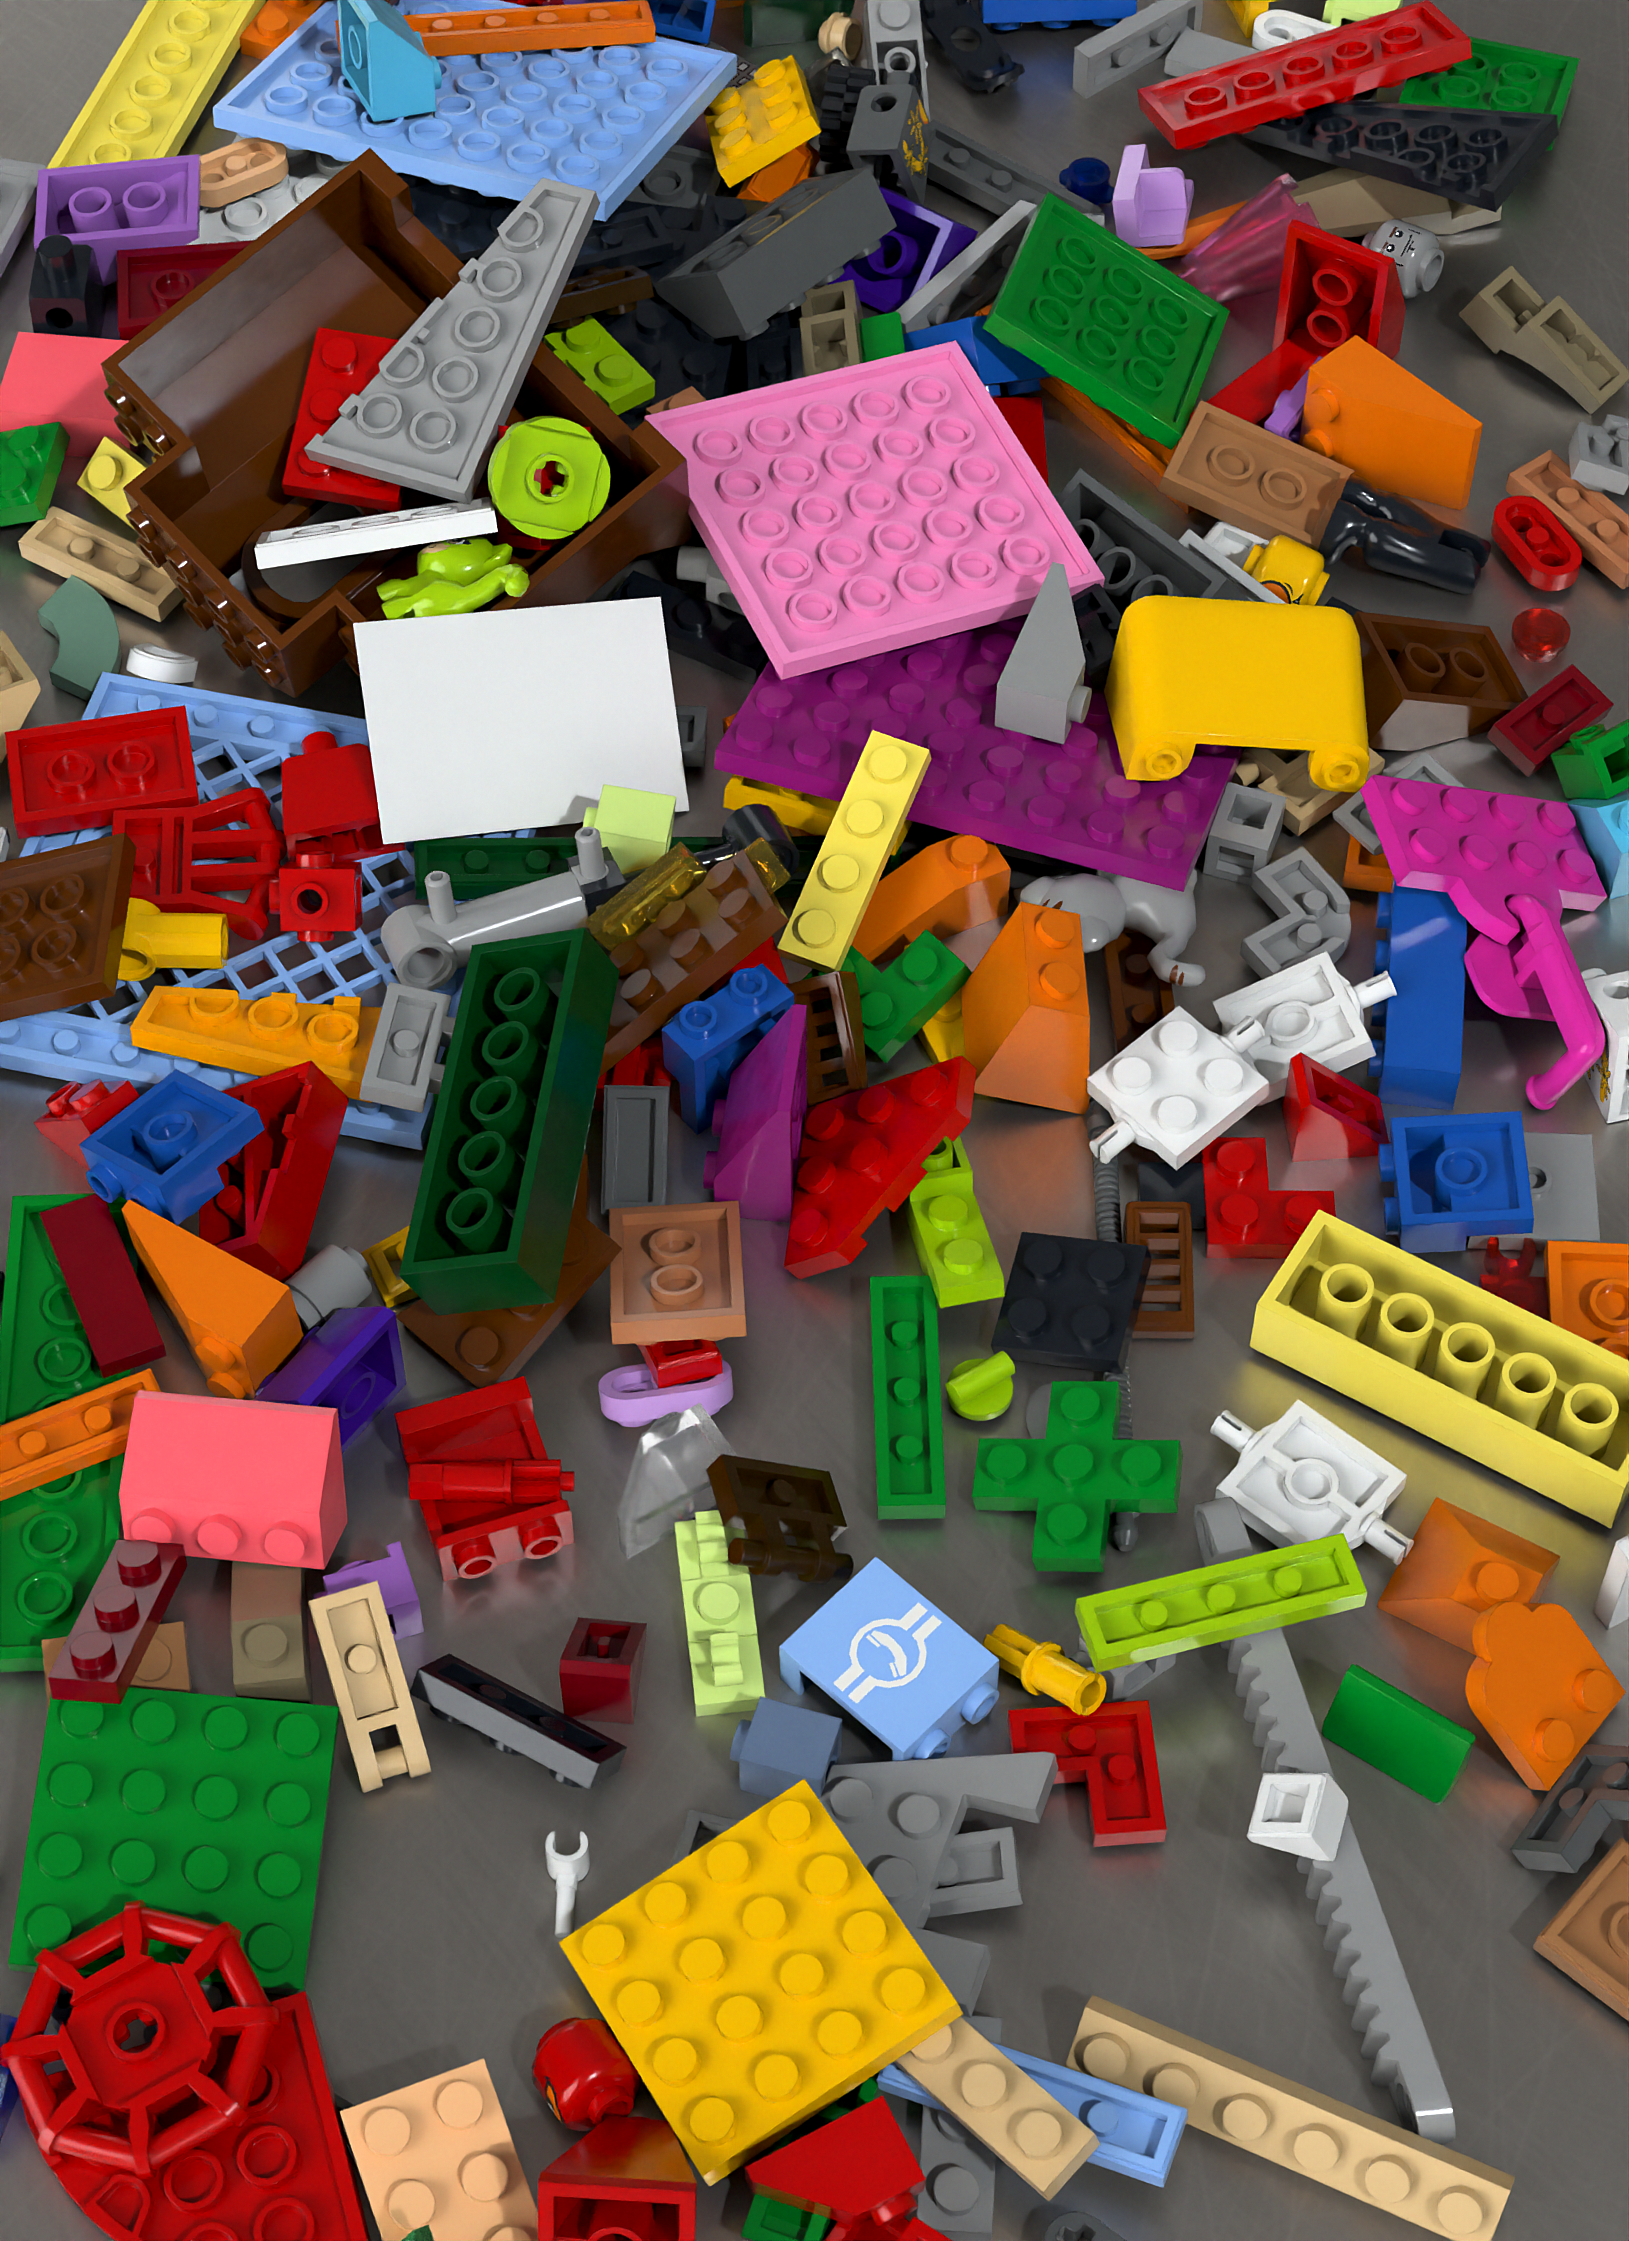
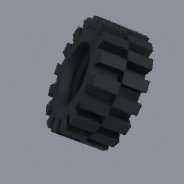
M834 64L830 66L827 82H825L824 99H822L821 105L822 117L819 123L821 128L818 145H820V161L852 165L846 152L847 143L861 90L867 85H877L875 69Z

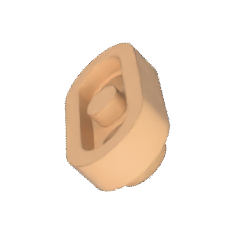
M245 138L200 156V205L219 208L281 182L287 176L289 170L285 145L262 138Z

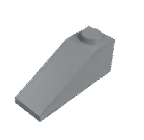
M1052 562L997 683L995 726L1064 744L1073 722L1083 723L1090 705L1092 689L1083 686L1085 656L1065 567L1063 564Z

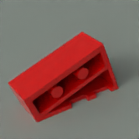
M312 1060L221 1091L257 1109L265 1130L243 1146L239 1153L217 1167L225 1188L199 1209V1238L281 1283L286 1282L301 1268L349 1102V1098Z

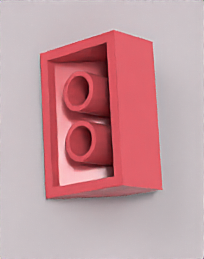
M139 1390L134 1398L119 1490L124 1539L183 1544L185 1555L191 1557L325 1570L348 1522L338 1408Z

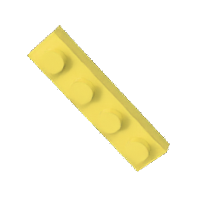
M872 730L779 942L777 950L780 957L827 974L840 971L930 764L931 754L929 749Z

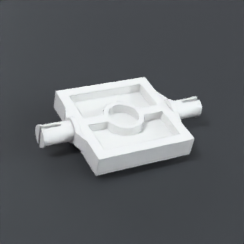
M1326 951L1219 998L1212 1003L1222 1024V1036L1243 1021L1248 1015L1254 1017V1023L1258 1021L1264 1029V1038L1258 1040L1241 1054L1245 1062L1269 1081V1095L1258 1104L1262 1106L1285 1095L1290 1059L1300 1052L1336 1073L1375 1056L1374 1047L1364 1027V1013L1362 1009L1389 997L1396 996L1397 992L1387 971L1351 986L1350 982L1337 972Z
M1176 1007L1087 1078V1093L1109 1111L1114 1121L1111 1127L1096 1139L1090 1141L1089 1145L1093 1154L1097 1158L1100 1157L1102 1163L1107 1164L1133 1142L1153 1150L1177 1171L1269 1095V1081L1241 1057V1054L1249 1047L1264 1038L1265 1032L1258 1021L1254 1023V1017L1248 1015L1224 1036H1219L1217 1033L1206 1029L1182 1007Z
M1299 1399L1277 1422L1262 1428L1258 1432L1236 1418L1228 1410H1224L1221 1413V1417H1217L1210 1433L1216 1435L1240 1452L1241 1455L1237 1466L1216 1488L1215 1499L1232 1497L1245 1524L1279 1548L1344 1533L1350 1550L1367 1542L1391 1559L1396 1565L1400 1564L1403 1557L1405 1558L1408 1555L1414 1541L1408 1539L1382 1520L1384 1511L1403 1491L1407 1474Z

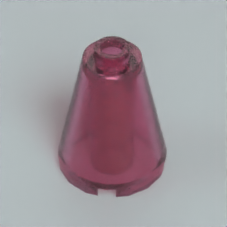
M1285 173L1273 179L1181 259L1183 271L1176 274V276L1219 304L1279 289L1289 223L1292 219H1296L1318 229H1321L1308 201L1295 203L1289 192L1299 188V186L1288 173Z

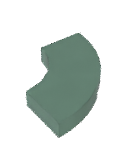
M71 575L37 613L40 625L56 636L59 642V655L49 670L52 685L89 702L102 672L119 674L122 661L120 635L115 616L104 598L89 584Z

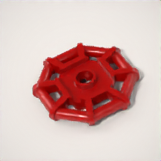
M143 1900L126 1902L124 1911L51 1951L46 1948L40 1951L34 1958L38 1966L10 2040L0 2047V2064L9 2068L40 2133L38 2138V2146L50 2156H55L62 2152L133 2171L137 2178L141 2180L155 2178L157 2169L228 2128L235 2126L240 2129L250 2118L246 2113V2109L272 2034L281 2028V2010L271 2006L239 1943L241 1938V1931L228 1921L216 1925L145 1906ZM150 1939L192 1950L183 1965L171 1962L172 1966L155 1962L152 1957L148 1956ZM124 1945L125 1957L85 1979L78 1973L77 1970ZM218 1968L237 2007H229L214 2012L200 1982ZM62 1987L65 1991L72 1994L70 2004L73 2010L67 2026L62 2022L58 2035H44ZM140 2019L147 2027L155 2024L158 2025V2032L151 2038L152 2044L147 2049L138 2052L135 2048L126 2051L122 2050L121 2043L130 2037V2030L127 2025L132 2021ZM240 2036L222 2088H220L214 2080L206 2076L216 2063V2045L219 2037ZM63 2059L77 2089L60 2104L43 2066L46 2063ZM193 2092L206 2104L205 2107L156 2134L153 2120L154 2114ZM95 2106L108 2109L117 2116L130 2117L128 2128L130 2138L87 2127L83 2123Z

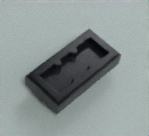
M1095 583L1071 596L1085 656V674L1095 689L1106 684L1122 618L1100 583Z

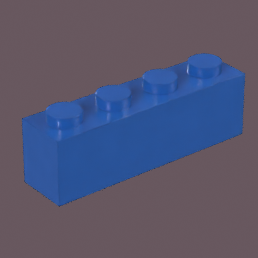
M1393 876L1391 891H1379L1375 927L1386 929V940H1376L1373 977L1387 971L1397 995L1371 1005L1370 1026L1381 1027L1380 1040L1371 1039L1376 1055L1368 1059L1367 1076L1378 1077L1377 1097L1380 1098L1381 1103L1453 1110L1461 1076L1465 989L1464 954L1466 953L1467 920L1459 913L1447 892L1397 886Z

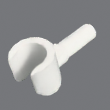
M552 1831L547 1836L545 1848L548 1873L556 1881L555 1936L566 1938L573 1933L577 1882L588 1874L590 1868L587 1836L584 1832H580V1849L572 1855H560L556 1852L555 1831Z

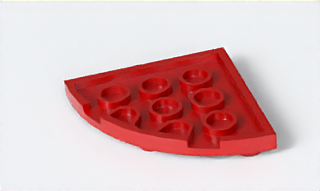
M305 1991L270 2002L271 2006L281 2010V2028L272 2034L246 2109V2113L250 2118L240 2129L235 2126L228 2128L158 2168L155 2178L141 2180L137 2178L133 2171L62 2152L55 2156H50L38 2146L43 2158L55 2173L65 2191L81 2208L84 2214L113 2241H371L312 2002ZM240 2036L219 2037L216 2045L217 2060L213 2069L206 2076L214 2080L220 2088H222ZM152 2041L132 2048H135L138 2052L144 2051L152 2044ZM68 2069L47 2075L60 2104L77 2089ZM18 2088L27 2123L38 2145L40 2133ZM193 2092L153 2115L156 2134L205 2107L206 2104ZM95 2106L83 2123L87 2127L130 2138L128 2130L130 2117L117 2116L108 2109Z

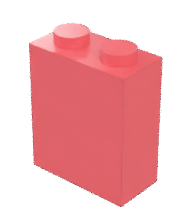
M18 332L0 385V432L20 429L25 426L61 422L70 436L65 456L92 458L104 436L118 440L132 452L136 453L137 446L133 445L123 435L114 422L118 412L104 394V390L109 386L100 365L128 341Z

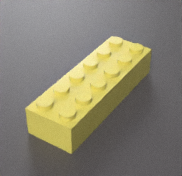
M1318 1209L1256 1305L1250 1347L1612 1528L1629 1498V1360Z

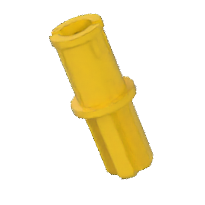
M1007 1624L997 1625L993 1633L986 1634L983 1639L982 1645L1000 1659L999 1667L1021 1679L1022 1686L1035 1696L1047 1694L1070 1707L1073 1712L1084 1716L1095 1712L1101 1705L1107 1689L1104 1676L1096 1672L1094 1673L1065 1657L1063 1648L1052 1641L1040 1643Z

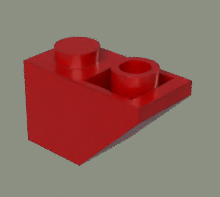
M96 1079L88 1084L80 1085L77 1081H73L57 1090L46 1100L45 1104L49 1110L38 1118L34 1124L45 1137L89 1171L90 1168L79 1144L141 1096L129 1080L102 1082L101 1079Z

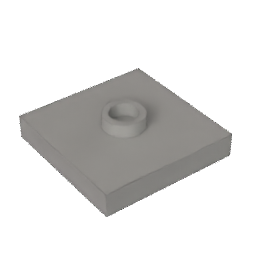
M1524 1132L1534 1214L1533 1233L1467 1236V1248L1544 1251L1548 1240L1600 1243L1592 1134Z

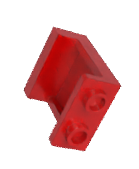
M524 1376L394 1413L399 1446L408 1474L410 1464H444L445 1461H505L506 1458L548 1459L534 1419L532 1397ZM562 1497L561 1500L549 1504H514L513 1506H506L505 1502L417 1500L443 1582L459 1577L465 1579L478 1578L490 1573L496 1566L526 1557L530 1559L545 1558L553 1555L563 1546L575 1543L572 1513L568 1501L563 1500Z

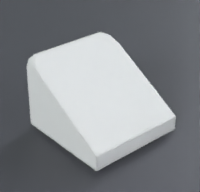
M1263 1773L1247 1837L1251 1842L1319 1861H1334L1348 1809V1798L1328 1773Z

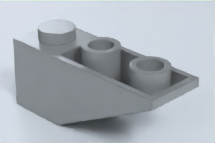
M865 0L863 26L867 68L875 69L877 85H885L887 75L892 71L902 70L915 75L918 79L917 92L930 121L919 0Z

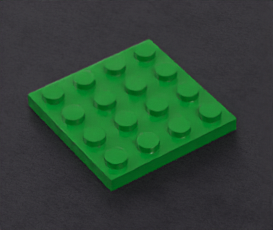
M1048 191L1034 212L982 328L994 335L1003 345L1014 348L1042 366L1051 376L1062 379L1088 396L1097 406L1110 410L1136 427L1145 437L1154 439L1172 450L1184 434L1230 310Z
M131 1687L128 1688L121 1704L52 1699L51 1695L8 1959L10 1970L35 1973L38 1964L34 1961V1958L43 1948L51 1951L124 1911L126 1902L143 1900L146 1907L216 1925L225 1921L230 1922L241 1931L239 1943L265 1993L293 1995L305 1991L340 1716L339 1707ZM150 1939L148 1956L152 1957L155 1962L172 1966L171 1962L183 1965L192 1950ZM124 1945L77 1970L82 1977L92 1975L125 1957ZM218 1968L200 1982L201 1985L217 1986L219 1989L229 1990Z

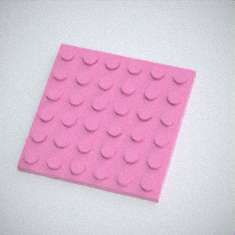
M957 341L644 416V421H649L687 459L690 499L687 513L781 680L1029 614L1052 562L1064 565L1071 596L1095 583H1100L1102 588L1104 586V575Z

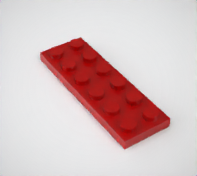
M1425 0L1138 89L1139 106L1141 111L1176 150L1196 149L1206 145L1209 140L1223 135L1251 132L1259 124L1278 118L1290 119L1299 117L1307 109L1329 102L1343 103L1350 101L1356 94L1377 87H1395L1402 84L1406 78L1425 72L1438 73L1446 71L1454 63L1472 58L1471 40L1429 0Z

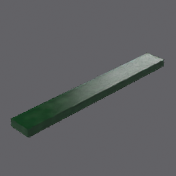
M790 836L800 855L799 865L793 876L785 883L771 888L776 897H800L826 836ZM672 837L667 861L724 845L721 837ZM437 838L414 841L415 900L428 899L425 878L433 871H443L449 875L454 899H476L568 872L566 858L578 855L576 838ZM901 846L895 856H889L879 881L903 865ZM706 876L633 898H684L699 886Z

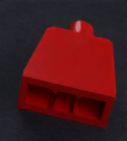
M318 731L309 734L302 741L303 755L286 758L281 763L283 831L289 861H296L295 853L300 851L333 852V862H351L405 850L404 842L383 844L371 752L366 745L356 743L339 747L334 734L327 731Z

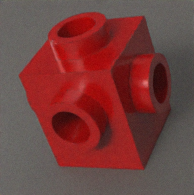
M300 851L295 853L296 861H287L279 868V877H271L269 884L271 915H280V931H297L298 941L335 940V931H356L363 924L362 862H333V852ZM308 889L318 892L322 898V903L313 901L309 896Z

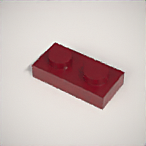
M1571 664L1493 724L1486 737L1527 777H1530L1552 759L1551 754L1559 751L1563 745L1570 741L1569 737L1573 733L1599 723L1608 715L1614 704L1580 670Z

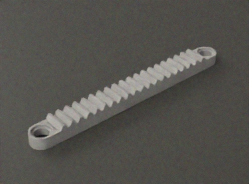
M1228 1496L1195 1505V1530L1206 1567L1255 1555L1241 1514L1232 1497ZM1279 1627L1219 1642L1221 1649L1230 1650L1227 1662L1228 1672L1238 1674L1235 1688L1237 1697L1247 1699L1244 1718L1247 1722L1255 1723L1252 1738L1254 1746L1264 1748L1261 1761L1263 1771L1272 1773H1328L1336 1782L1282 1628ZM1347 1812L1334 1861H1319L1298 1855L1296 1867L1298 1872L1309 1874L1305 1893L1307 1898L1318 1900L1314 1916L1316 1924L1328 1926L1323 1945L1326 1951L1337 1953L1332 1970L1333 1974L1337 1978L1347 1979L1342 1999L1344 2004L1356 2006L1351 2022L1353 2031L1366 2033L1361 2054L1363 2058L1375 2060L1370 2077L1372 2085L1389 2089L1403 2129L1440 2145L1450 2143L1455 2140L1456 2127L1449 2094Z

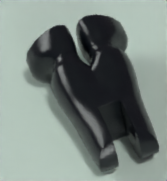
M1351 473L1341 497L1335 505L1317 551L1323 555L1325 566H1332L1344 556L1347 550L1357 546L1362 548L1363 559L1366 564L1374 569L1467 595L1473 593L1480 580L1481 569L1487 563L1491 553V544L1476 534L1436 519L1415 503L1397 493L1379 492L1368 480Z

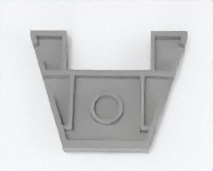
M1031 1752L832 1765L819 1801L957 2001L963 2012L961 2016L971 2018L992 1959L988 1946L924 1930L931 1910L929 1902L934 1889L939 1888V1875L946 1857L951 1855V1843L954 1835L959 1833L968 1808L1039 1824L1059 1768L1055 1754Z

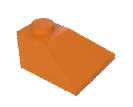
M1436 1497L1412 1539L1414 1544L1410 1552L1398 1564L1379 1598L1377 1608L1478 1657L1472 1643V1630L1477 1617L1492 1605L1502 1601H1514L1523 1605L1538 1603L1561 1556Z

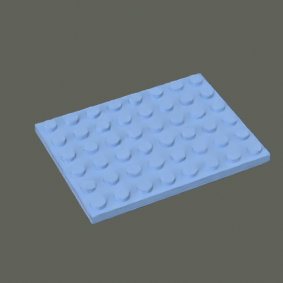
M337 0L327 1L223 97L213 107L214 127L236 132L241 137L262 138L282 143L294 150L307 149L331 155L339 161H354L367 149L371 148L395 173L402 172L427 178L430 182L438 185L451 184L476 190L481 195L487 197L501 196L522 201L542 177L596 191L600 202L593 220L605 222L737 74V54L655 36V42L440 56L436 58L441 70L442 86L440 89H435L436 111L374 122L342 73L335 21H338ZM398 0L393 5L402 15L527 7L501 0Z

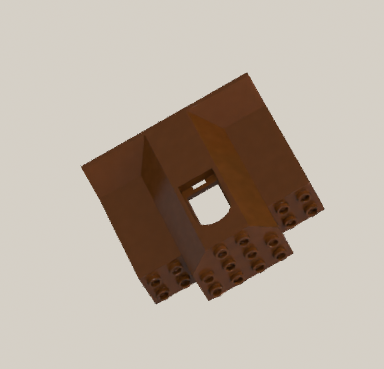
M371 148L367 149L100 364L109 386L104 390V394L118 412V415L114 418L117 427L133 445L137 446L143 442L155 454L152 456L153 464L123 487L131 509L126 514V517L131 526L141 536L136 540V544L145 557L155 567L160 568L162 566L187 600L183 607L194 623L204 632L213 628L225 640L221 646L226 655L240 670L244 672L251 667L264 682L294 698L302 694L343 658L346 659L352 670L360 677L353 623L388 620L381 606L384 602L381 600L376 587L390 579H401L404 581L417 576V554L433 543L429 542L374 551L323 595L309 602L291 601L271 589L262 577L260 569H258L254 549L262 532L299 527L330 502L286 495L282 487L317 328H328L400 340L437 297L443 300L461 280L458 273L465 265L414 216L409 186ZM542 341L538 346L505 425H512L519 421L524 422L537 416H556L568 419L581 426L591 427L590 434L599 444L601 452L605 455L610 467L608 497L601 512L591 522L587 521L580 529L572 531L574 534L561 539H555L548 550L512 547V555L508 565L517 563L528 572L530 584L522 597H514L504 591L491 601L475 609L473 613L583 603L638 555L684 544L692 537L691 518L688 514L690 499L687 459L649 421L645 420L632 431ZM489 462L473 499L485 497L492 499L488 488ZM405 487L400 511L458 501ZM354 506L363 516L381 514L377 509ZM495 509V515H496V521H497V510ZM382 510L384 513L392 512V511ZM497 532L477 535L485 537L493 546L497 545Z

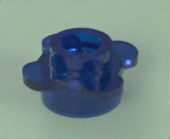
M1093 157L1079 158L1073 161L1068 168L1060 172L1059 182L1066 187V190L1095 205L1099 203H1112L1115 188L1110 186L1111 171L1102 160Z

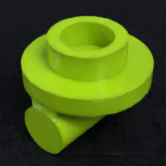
M1000 1351L988 1359L967 1360L953 1369L946 1383V1392L949 1404L958 1414L967 1419L985 1421L1000 1416L1008 1409L1013 1398V1381L1011 1376L1016 1372L1009 1355L1004 1351Z

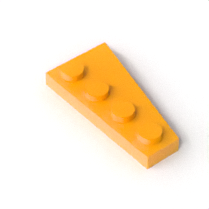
M155 985L130 1027L132 1046L260 1077L312 1060L348 1098L372 1103L371 1101L359 1099L362 1079L382 1007L362 1006L361 997L334 996L333 1005L297 1003L296 993L271 992V996L259 1000H242L239 998L237 990Z

